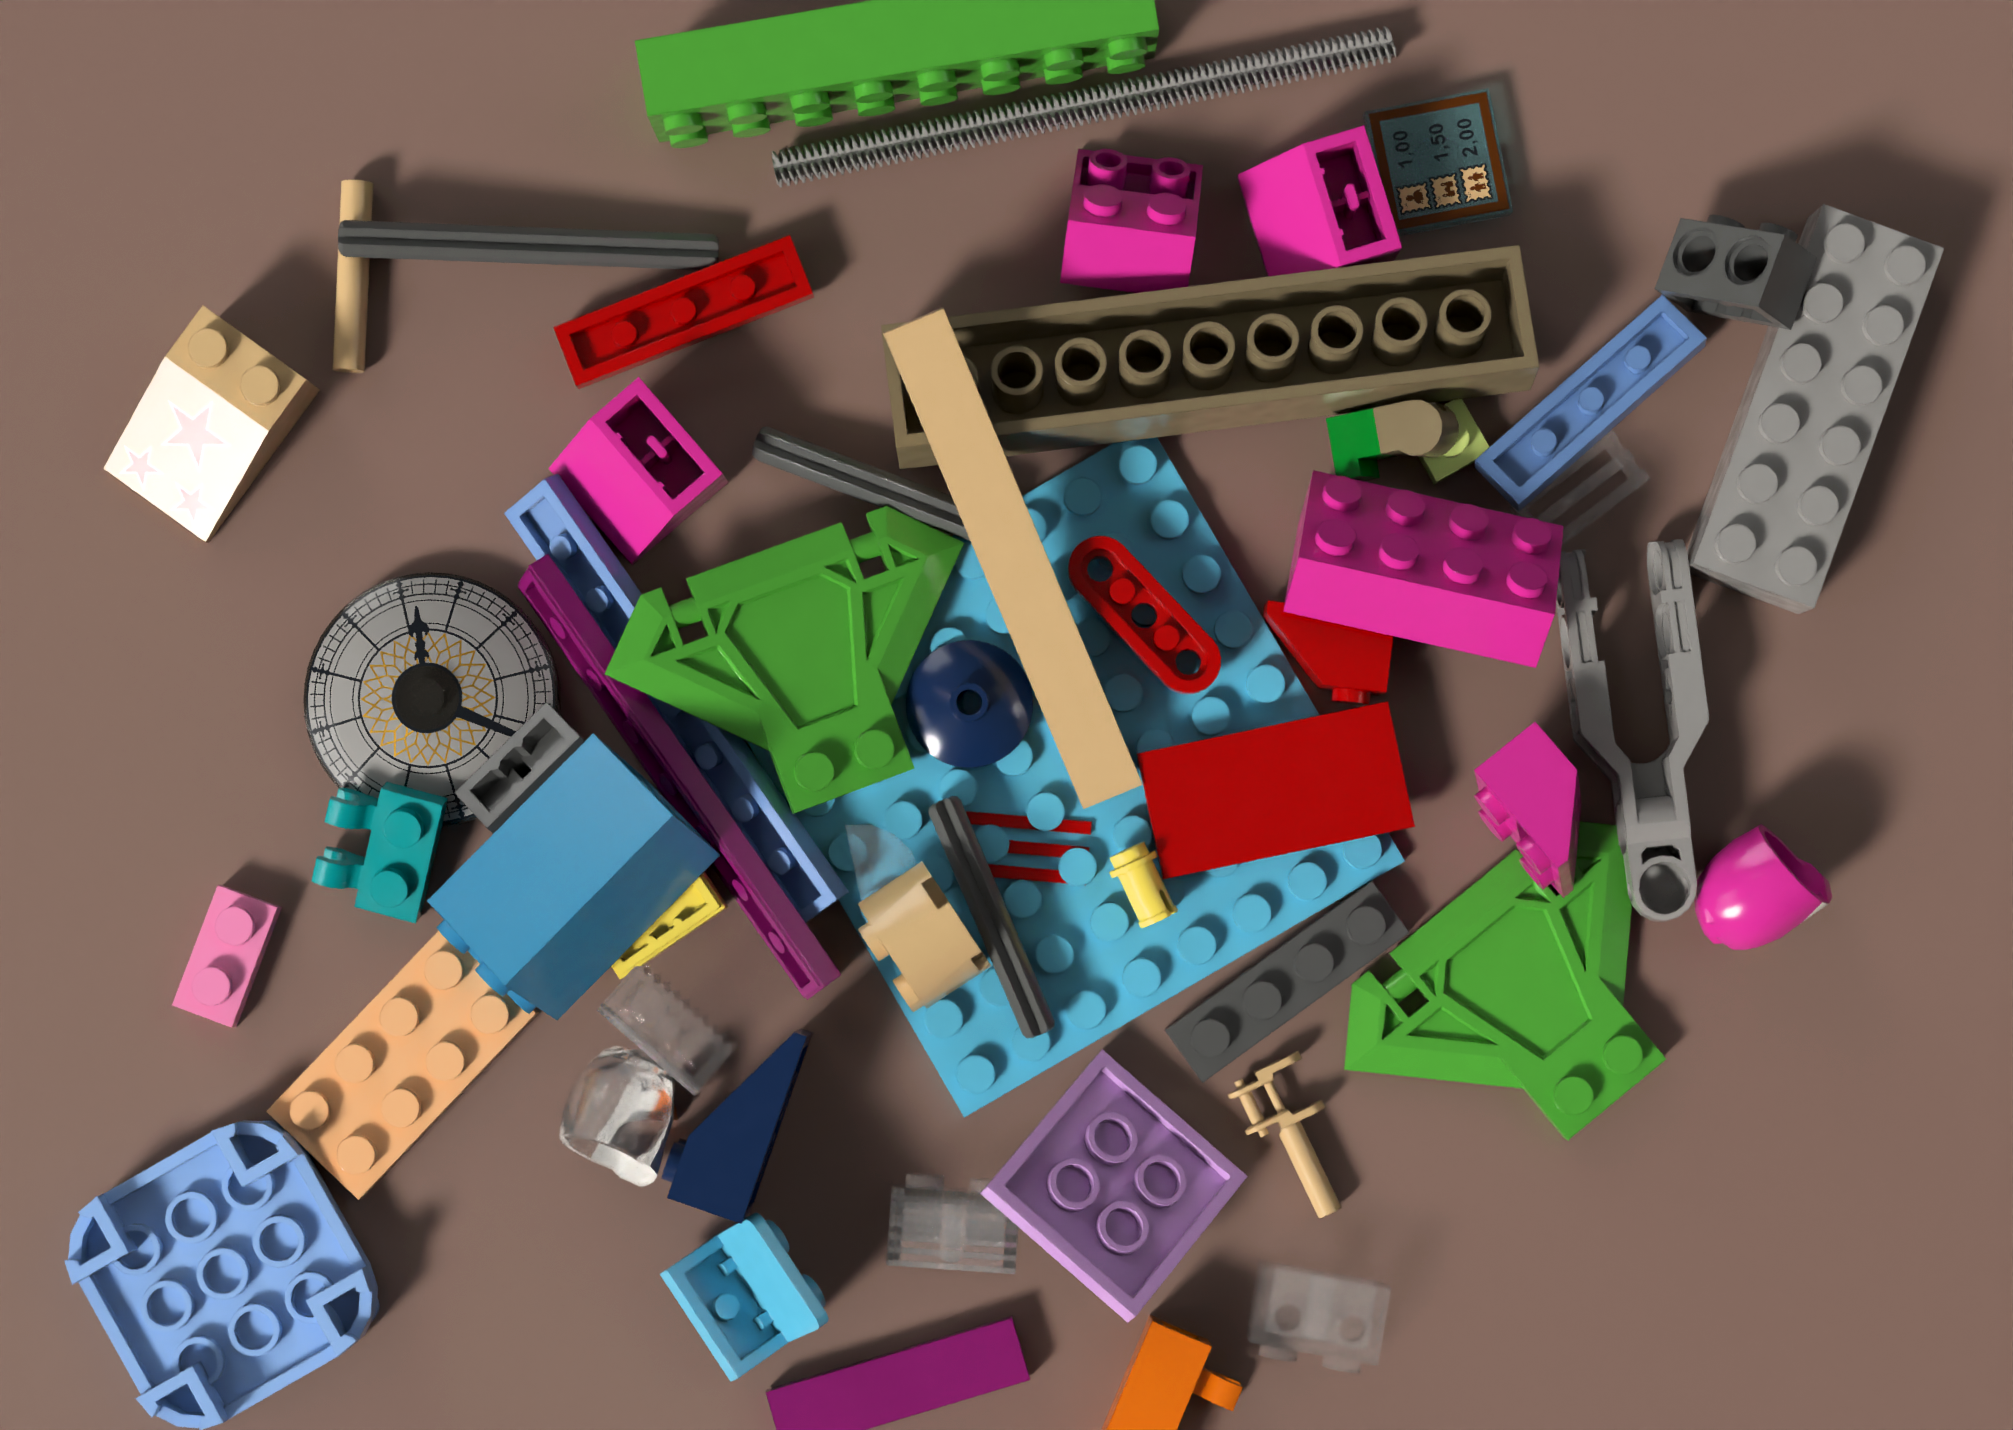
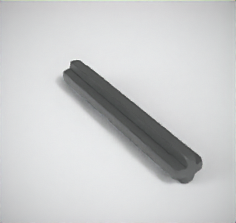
M768 426L762 427L756 436L752 455L760 462L876 506H888L924 524L970 541L951 495Z
M950 796L932 804L929 807L928 813L1023 1036L1034 1038L1050 1031L1055 1026V1020L961 800L957 796Z

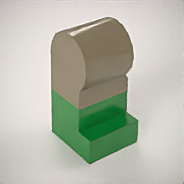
M1408 400L1326 418L1335 474L1359 481L1380 478L1378 460L1406 454L1420 457H1439L1446 454L1455 445L1459 433V424L1456 416L1448 406L1424 400Z

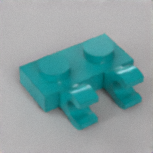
M386 782L381 787L379 798L353 789L340 787L337 796H331L329 799L325 822L345 829L371 830L366 856H359L340 848L327 846L324 855L316 858L311 881L329 888L358 889L354 907L416 924L422 916L448 798L391 782Z

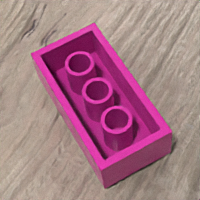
M1313 470L1297 527L1283 612L1536 668L1555 616L1564 526Z

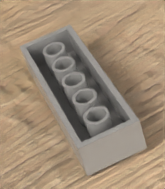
M1825 204L1807 218L1798 243L1817 257L1792 329L1788 330L1771 326L1767 328L1687 549L1690 575L1796 614L1809 611L1816 606L1944 251L1943 247Z

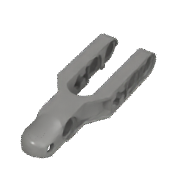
M1673 539L1665 543L1664 541L1649 542L1647 545L1648 580L1670 744L1659 758L1644 764L1631 763L1630 759L1615 743L1605 660L1598 661L1593 616L1597 612L1598 606L1597 598H1590L1584 560L1586 549L1573 550L1571 553L1561 551L1556 608L1573 741L1611 781L1618 841L1624 858L1627 890L1632 906L1641 916L1651 921L1666 922L1678 918L1686 912L1696 897L1697 878L1683 768L1710 720L1686 546L1683 539Z

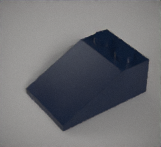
M804 1029L794 1032L688 1136L687 1140L680 1138L678 1143L674 1142L661 1178L672 1182L667 1196L668 1199L740 1224L750 1215L813 1032Z

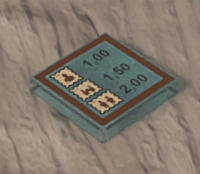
M1489 88L1364 112V126L1399 236L1510 216L1512 214L1513 208Z

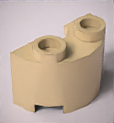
M922 861L858 903L868 921L858 928V931L878 961H881L888 955L891 956L902 973L892 981L913 1012L922 1006L929 1008L991 967V964Z

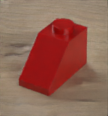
M1268 600L1265 603L1262 616L1264 621L1318 689L1333 690L1331 701L1367 706L1370 705L1371 695L1381 696L1387 692L1393 636L1283 612L1285 602Z

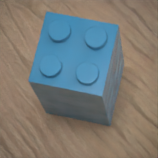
M593 733L427 902L444 919L437 926L439 932L457 950L463 954L468 951L480 963L475 970L493 990L503 997L507 994L528 1014L537 1007L555 1020H558L690 887L720 854L640 772Z

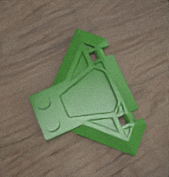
M888 506L866 513L871 532L849 540L844 526L840 522L688 577L686 581L692 597L668 605L661 587L641 594L604 675L768 750L792 814L915 769L891 705L964 542ZM880 556L885 572L864 579L859 563ZM701 621L706 637L683 645L678 629Z
M1580 821L1574 888L1567 896L1563 898L1559 893L1554 894L1549 887H1546L1544 890L1541 889L1520 864L1519 859L1523 856L1515 849L1389 952L1401 968L1381 984L1370 970H1367L1351 984L1344 1070L1522 1088L1565 1140H1569L1666 1060L1660 1050L1623 1007L1632 904L1628 895L1624 858L1619 846L1616 825ZM1415 989H1418L1427 1001L1407 1016L1398 1003Z

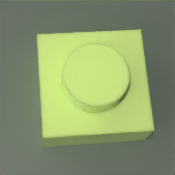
M1462 399L1452 400L1445 404L1455 414L1459 424V433L1455 445L1446 454L1439 457L1418 456L1434 485L1475 462L1490 447Z

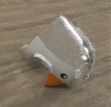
M621 1046L604 1049L597 1057L591 1060L576 1080L563 1109L559 1134L561 1143L586 1159L612 1169L620 1178L643 1187L653 1183L658 1175L673 1120H678L677 1108L674 1104L675 1084L669 1069L646 1054L644 1050Z

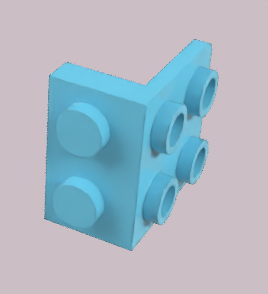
M757 1212L746 1217L742 1224L735 1223L719 1232L660 1273V1276L730 1382L740 1378L787 1343L819 1329L829 1321L828 1315L823 1308L826 1305V1301L821 1289L811 1277L806 1274L801 1275L788 1255L789 1243L782 1230L773 1221L765 1220Z

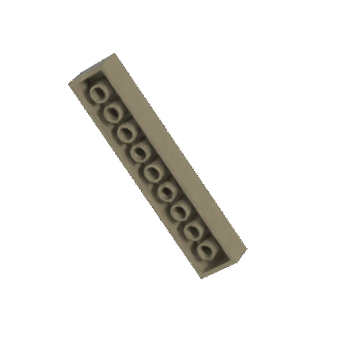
M1520 245L948 317L1006 456L1346 414L1408 400L1441 402L1529 391L1539 369ZM907 322L881 325L900 470L938 465L883 335V332Z

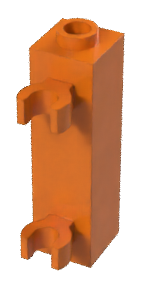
M1149 1315L1101 1430H1177L1192 1393L1233 1411L1243 1386L1237 1380L1204 1368L1212 1348L1208 1339Z

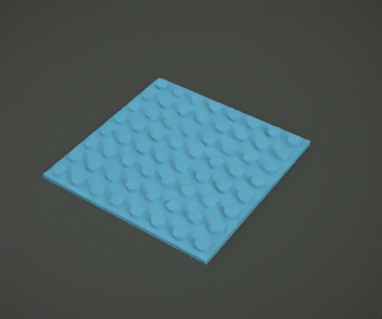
M1157 437L1113 443L1023 495V499L1140 779L1137 753L1319 716L1318 711ZM953 535V538L964 542V545L891 705L915 769L795 813V815L849 891V893L839 899V902L965 1118L1398 866L1405 860L1390 834L1383 833L1163 879L1162 881L1178 912L1152 925L1140 928L1139 920L1118 876L1111 878L1109 874L1114 869L1109 858L1141 842H1145L1149 852L1156 851L1143 785L1083 809L1033 689V714L1027 733L1020 744L1009 755L993 764L977 768H963L946 764L930 755L918 743L911 731L906 714L908 685L919 664L936 649L946 644L963 640L987 642L1010 654L1024 670L971 541ZM1093 536H1107L1119 541L1214 640L1220 651L1221 667L1217 678L1207 689L1188 695L1169 689L1075 591L1069 580L1068 564L1073 550L1079 543ZM1095 559L1087 567L1089 576L1098 582L1105 581L1112 575V567L1104 559ZM1139 605L1132 610V620L1138 627L1148 628L1155 623L1156 614L1150 606ZM1183 651L1177 655L1176 667L1181 673L1190 675L1198 671L1200 661L1195 653ZM964 691L957 698V708L966 715L977 713L982 706L981 697L974 691ZM748 742L759 763L788 803L769 751ZM950 796H957L961 800L965 811L1027 816L1030 824L1038 829L1029 830L999 827L996 825H972L988 864L1059 870L1062 879L1068 883L994 878L1055 1020L1053 1029L1034 1038H1026L1021 1032L928 813L929 807L932 804ZM1063 819L1092 822L1091 835L1052 832L1050 830L1058 827ZM1009 840L1089 847V851L1083 848H1072L1066 851L1061 858L1007 853L1009 850ZM1157 857L1153 859V862L1162 878L1159 861ZM922 861L991 964V967L929 1008L922 1006L913 1012L892 981L902 973L891 956L888 955L881 961H878L858 931V928L868 922L858 903Z

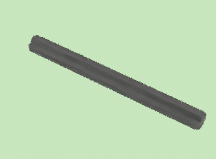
M344 220L340 222L338 229V249L340 254L345 257L701 270L719 263V240L714 234Z

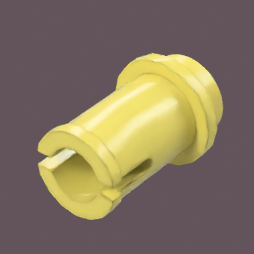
M1145 842L1131 846L1109 858L1114 867L1109 874L1111 878L1118 876L1139 920L1140 928L1152 925L1178 912L1153 862V859L1157 858L1158 855L1156 851L1149 852Z

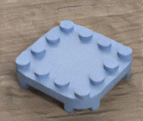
M243 1120L212 1130L211 1133L106 1193L96 1196L78 1212L80 1216L70 1233L68 1260L64 1262L72 1285L79 1283L140 1392L141 1395L135 1399L151 1417L157 1416L177 1427L199 1428V1430H203L224 1423L315 1369L339 1357L365 1336L371 1322L377 1317L380 1308L378 1285L371 1263L308 1151L278 1123L271 1120Z

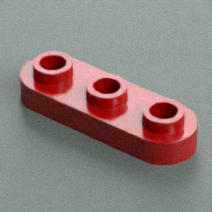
M1093 536L1085 539L1075 547L1068 564L1069 580L1075 591L1169 689L1186 695L1196 694L1207 689L1219 674L1221 655L1217 644L1125 546L1116 539L1107 536ZM1095 559L1108 561L1112 567V575L1102 582L1093 580L1087 571L1091 561ZM1139 605L1150 606L1156 614L1155 623L1148 628L1138 627L1132 620V610ZM1183 651L1195 653L1200 661L1198 671L1190 675L1181 673L1176 667L1177 655Z

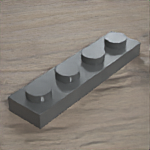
M1370 881L1164 1031L1203 1083L1410 932L1373 881Z

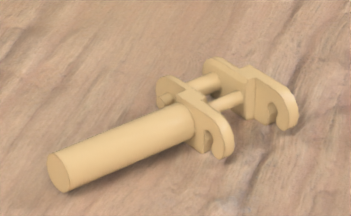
M1295 1051L1283 1059L1275 1060L1253 1071L1256 1080L1245 1084L1243 1078L1235 1081L1237 1089L1227 1095L1229 1099L1240 1098L1252 1123L1245 1130L1247 1135L1258 1131L1260 1137L1269 1134L1267 1126L1278 1123L1280 1139L1318 1218H1322L1342 1207L1300 1120L1325 1108L1322 1100H1318L1306 1108H1300L1291 1113L1285 1108L1273 1083L1274 1072L1302 1059L1299 1051ZM1263 1085L1277 1112L1266 1118L1263 1117L1251 1092Z

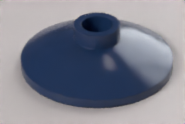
M975 640L952 642L930 653L914 671L906 693L907 720L918 743L936 759L956 767H983L1009 755L1024 738L1033 714L1032 689L1027 675L1020 664L1003 649L987 642ZM964 691H974L979 694L982 699V706L977 713L966 715L959 711L957 708V698Z

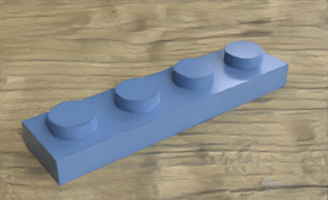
M1662 294L1475 460V469L1519 512L1706 346L1707 337Z

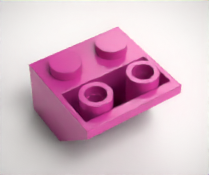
M1364 125L1303 143L1237 175L1267 277L1394 261L1402 249Z
M1078 149L1060 283L1132 293L1188 287L1196 240L1203 165L1186 163L1172 157L1153 159L1123 155L1112 149L1096 151Z
M639 377L593 415L548 468L554 475H560L580 506L632 565L728 483L723 473Z
M1534 722L1474 770L1479 792L1474 797L1482 808L1478 811V814L1491 832L1502 842L1509 836L1516 842V847L1523 856L1519 859V862L1532 880L1543 890L1552 884L1564 898L1574 888L1582 807L1578 772L1541 727Z

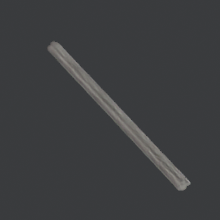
M1383 26V30L1375 28V32L1368 29L1366 34L1363 31H1360V35L1354 32L1352 37L1344 34V38L1337 36L1336 40L1332 37H1329V41L1321 39V43L1314 40L1313 45L1306 42V46L1300 43L1298 48L1294 45H1290V49L1283 47L1282 51L1275 48L1274 53L1271 50H1267V54L1261 51L1259 56L1252 53V57H1249L1246 54L1244 59H1241L1239 56H1236V60L1228 58V62L1221 59L1220 64L1213 61V65H1210L1207 62L1205 67L1198 64L1197 68L1190 66V70L1182 67L1181 72L1178 69H1174V73L1168 70L1166 75L1159 72V76H1156L1153 73L1151 78L1143 75L1142 80L1136 77L1134 82L1131 78L1128 79L1127 83L1124 80H1120V84L1114 81L1111 87L1108 83H1105L1103 88L1100 84L1097 85V89L1089 86L1088 92L1085 88H1082L1080 93L1077 89L1074 90L1073 94L1066 91L1065 96L1060 92L1057 98L1054 94H1051L1049 99L1043 96L1041 101L1036 97L1034 103L1031 99H1027L1026 105L1022 100L1018 106L1015 102H1012L1011 107L1006 103L1003 110L999 105H996L995 111L992 107H989L987 112L982 108L980 115L976 110H973L972 116L967 111L964 117L961 113H958V117L955 119L952 114L950 115L949 122L945 116L942 117L941 123L938 118H935L933 124L928 119L926 127L922 121H919L918 128L913 122L910 129L907 124H904L903 131L899 126H896L895 133L891 127L888 128L887 134L883 129H880L879 136L874 130L872 138L868 132H865L864 140L860 134H857L856 141L850 135L849 142H847L845 137H842L841 145L837 138L834 139L833 146L829 140H826L825 147L820 141L818 142V149L814 143H811L810 151L806 145H803L802 153L798 146L795 147L794 154L790 148H787V156L782 149L780 150L779 157L775 151H772L773 167L777 185L782 187L784 180L787 186H790L791 179L795 184H798L799 178L805 183L806 175L810 181H813L814 174L819 180L822 177V173L828 178L829 171L833 176H836L837 169L841 175H844L845 167L849 173H852L853 166L857 172L860 171V164L864 170H867L868 162L873 169L875 168L876 161L882 167L883 159L887 162V165L891 164V158L895 164H898L899 156L903 162H906V155L912 161L914 160V153L918 156V159H921L922 151L927 158L929 157L930 150L936 156L937 148L941 151V154H944L945 147L951 153L953 145L957 151H960V144L966 150L968 142H970L972 148H975L976 140L980 147L983 146V139L990 145L991 137H993L995 143H998L999 136L1005 142L1007 134L1011 140H1014V132H1016L1019 139L1022 137V131H1024L1026 137H1029L1030 129L1034 135H1037V128L1044 134L1045 126H1047L1049 132H1052L1053 124L1056 126L1057 131H1059L1060 123L1064 125L1065 129H1068V121H1070L1074 128L1076 120L1079 121L1080 126H1083V118L1087 120L1088 124H1091V117H1094L1095 122L1098 123L1099 115L1102 116L1103 121H1106L1107 113L1110 115L1111 120L1114 119V112H1117L1118 117L1122 118V110L1125 111L1126 116H1129L1130 109L1133 110L1134 115H1137V107H1140L1142 113H1145L1146 105L1149 111L1152 112L1153 104L1156 105L1157 110H1160V103L1163 102L1166 109L1168 108V101H1171L1172 106L1175 107L1176 99L1179 100L1180 105H1183L1185 97L1188 104H1191V96H1194L1195 101L1199 102V95L1201 94L1203 100L1206 101L1207 93L1210 94L1211 99H1214V92L1217 91L1220 98L1222 97V90H1225L1226 95L1229 96L1230 88L1233 89L1234 94H1237V87L1239 86L1242 93H1245V85H1248L1249 90L1252 91L1253 84L1255 83L1259 90L1261 82L1264 83L1265 88H1268V81L1271 80L1274 87L1276 86V79H1279L1280 84L1283 85L1284 77L1287 78L1289 84L1293 75L1296 82L1299 81V74H1302L1303 79L1306 80L1308 72L1312 79L1314 78L1315 71H1318L1319 77H1322V69H1325L1328 76L1330 68H1333L1334 73L1337 74L1338 66L1341 67L1342 72H1345V65L1347 64L1350 71L1353 70V63H1356L1357 68L1360 69L1361 61L1364 62L1365 68L1368 67V60H1372L1373 66H1376V58H1379L1381 65L1384 62V57H1387L1388 63H1391L1392 55L1396 57V48L1388 27Z

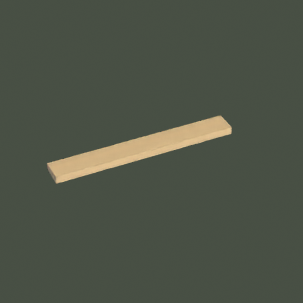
M944 307L883 332L1083 809L1143 785Z

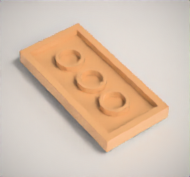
M439 931L266 1111L358 1200L362 1199L539 1013L534 1009L528 1014L507 994L504 997L499 995L476 972L475 969L480 963L468 951L463 954L457 950Z

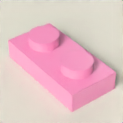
M217 885L172 1006L231 1028L237 1027L282 907L229 887Z

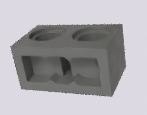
M1709 215L1707 222L1680 218L1655 290L1687 312L1791 330L1817 257L1796 243L1798 235L1795 232L1777 224L1761 223L1759 230L1745 228L1740 222L1721 215Z
M546 702L454 793L483 825L494 834L586 740Z

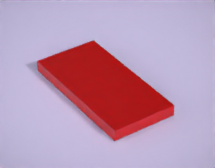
M1388 701L1136 754L1162 880L1415 827Z

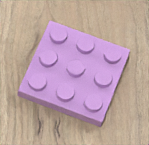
M1102 1049L980 1194L1128 1323L1138 1315L1248 1176Z

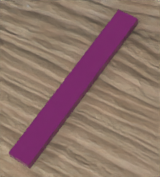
M549 554L530 564L518 582L519 590L663 797L720 854L711 866L803 998L806 997L808 1000L840 977L841 973L648 696L639 690L604 675L615 649Z

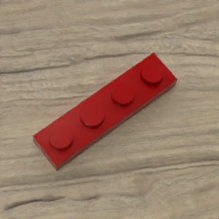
M788 235L553 328L575 385L578 389H581L812 299L814 294L792 238Z

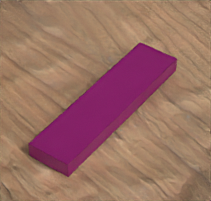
M1009 1316L767 1389L765 1393L776 1430H866L1029 1381L1030 1375L1013 1318Z

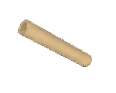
M364 180L341 181L340 222L344 220L372 221L373 183ZM339 249L332 370L344 373H363L365 371L370 258L345 257L340 254Z

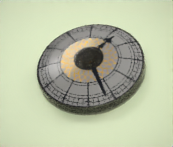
M428 572L396 577L382 582L354 598L340 610L321 635L312 653L304 683L303 704L307 733L321 766L338 788L353 789L379 798L381 787L386 782H391L446 797L448 802L442 827L455 826L477 820L478 818L454 792L546 702L559 715L561 712V689L557 666L545 637L534 621L516 603L496 589L479 581L449 573Z

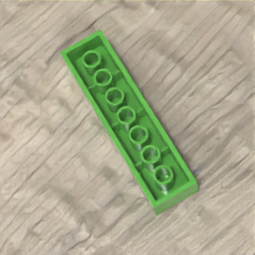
M869 0L635 40L647 117L659 143L670 141L672 148H688L708 142L707 134L732 130L734 137H753L771 131V123L795 120L798 127L818 126L831 122L833 120L832 113L857 109L859 116L882 115L896 109L895 102L920 98L921 105L924 106L941 105L957 100V92L982 88L984 95L1005 94L1018 90L1021 87L1020 81L1045 77L1046 84H1064L1081 79L1083 77L1082 70L1106 66L1110 74L1133 72L1145 67L1144 60L1155 58L1159 24L1154 0Z

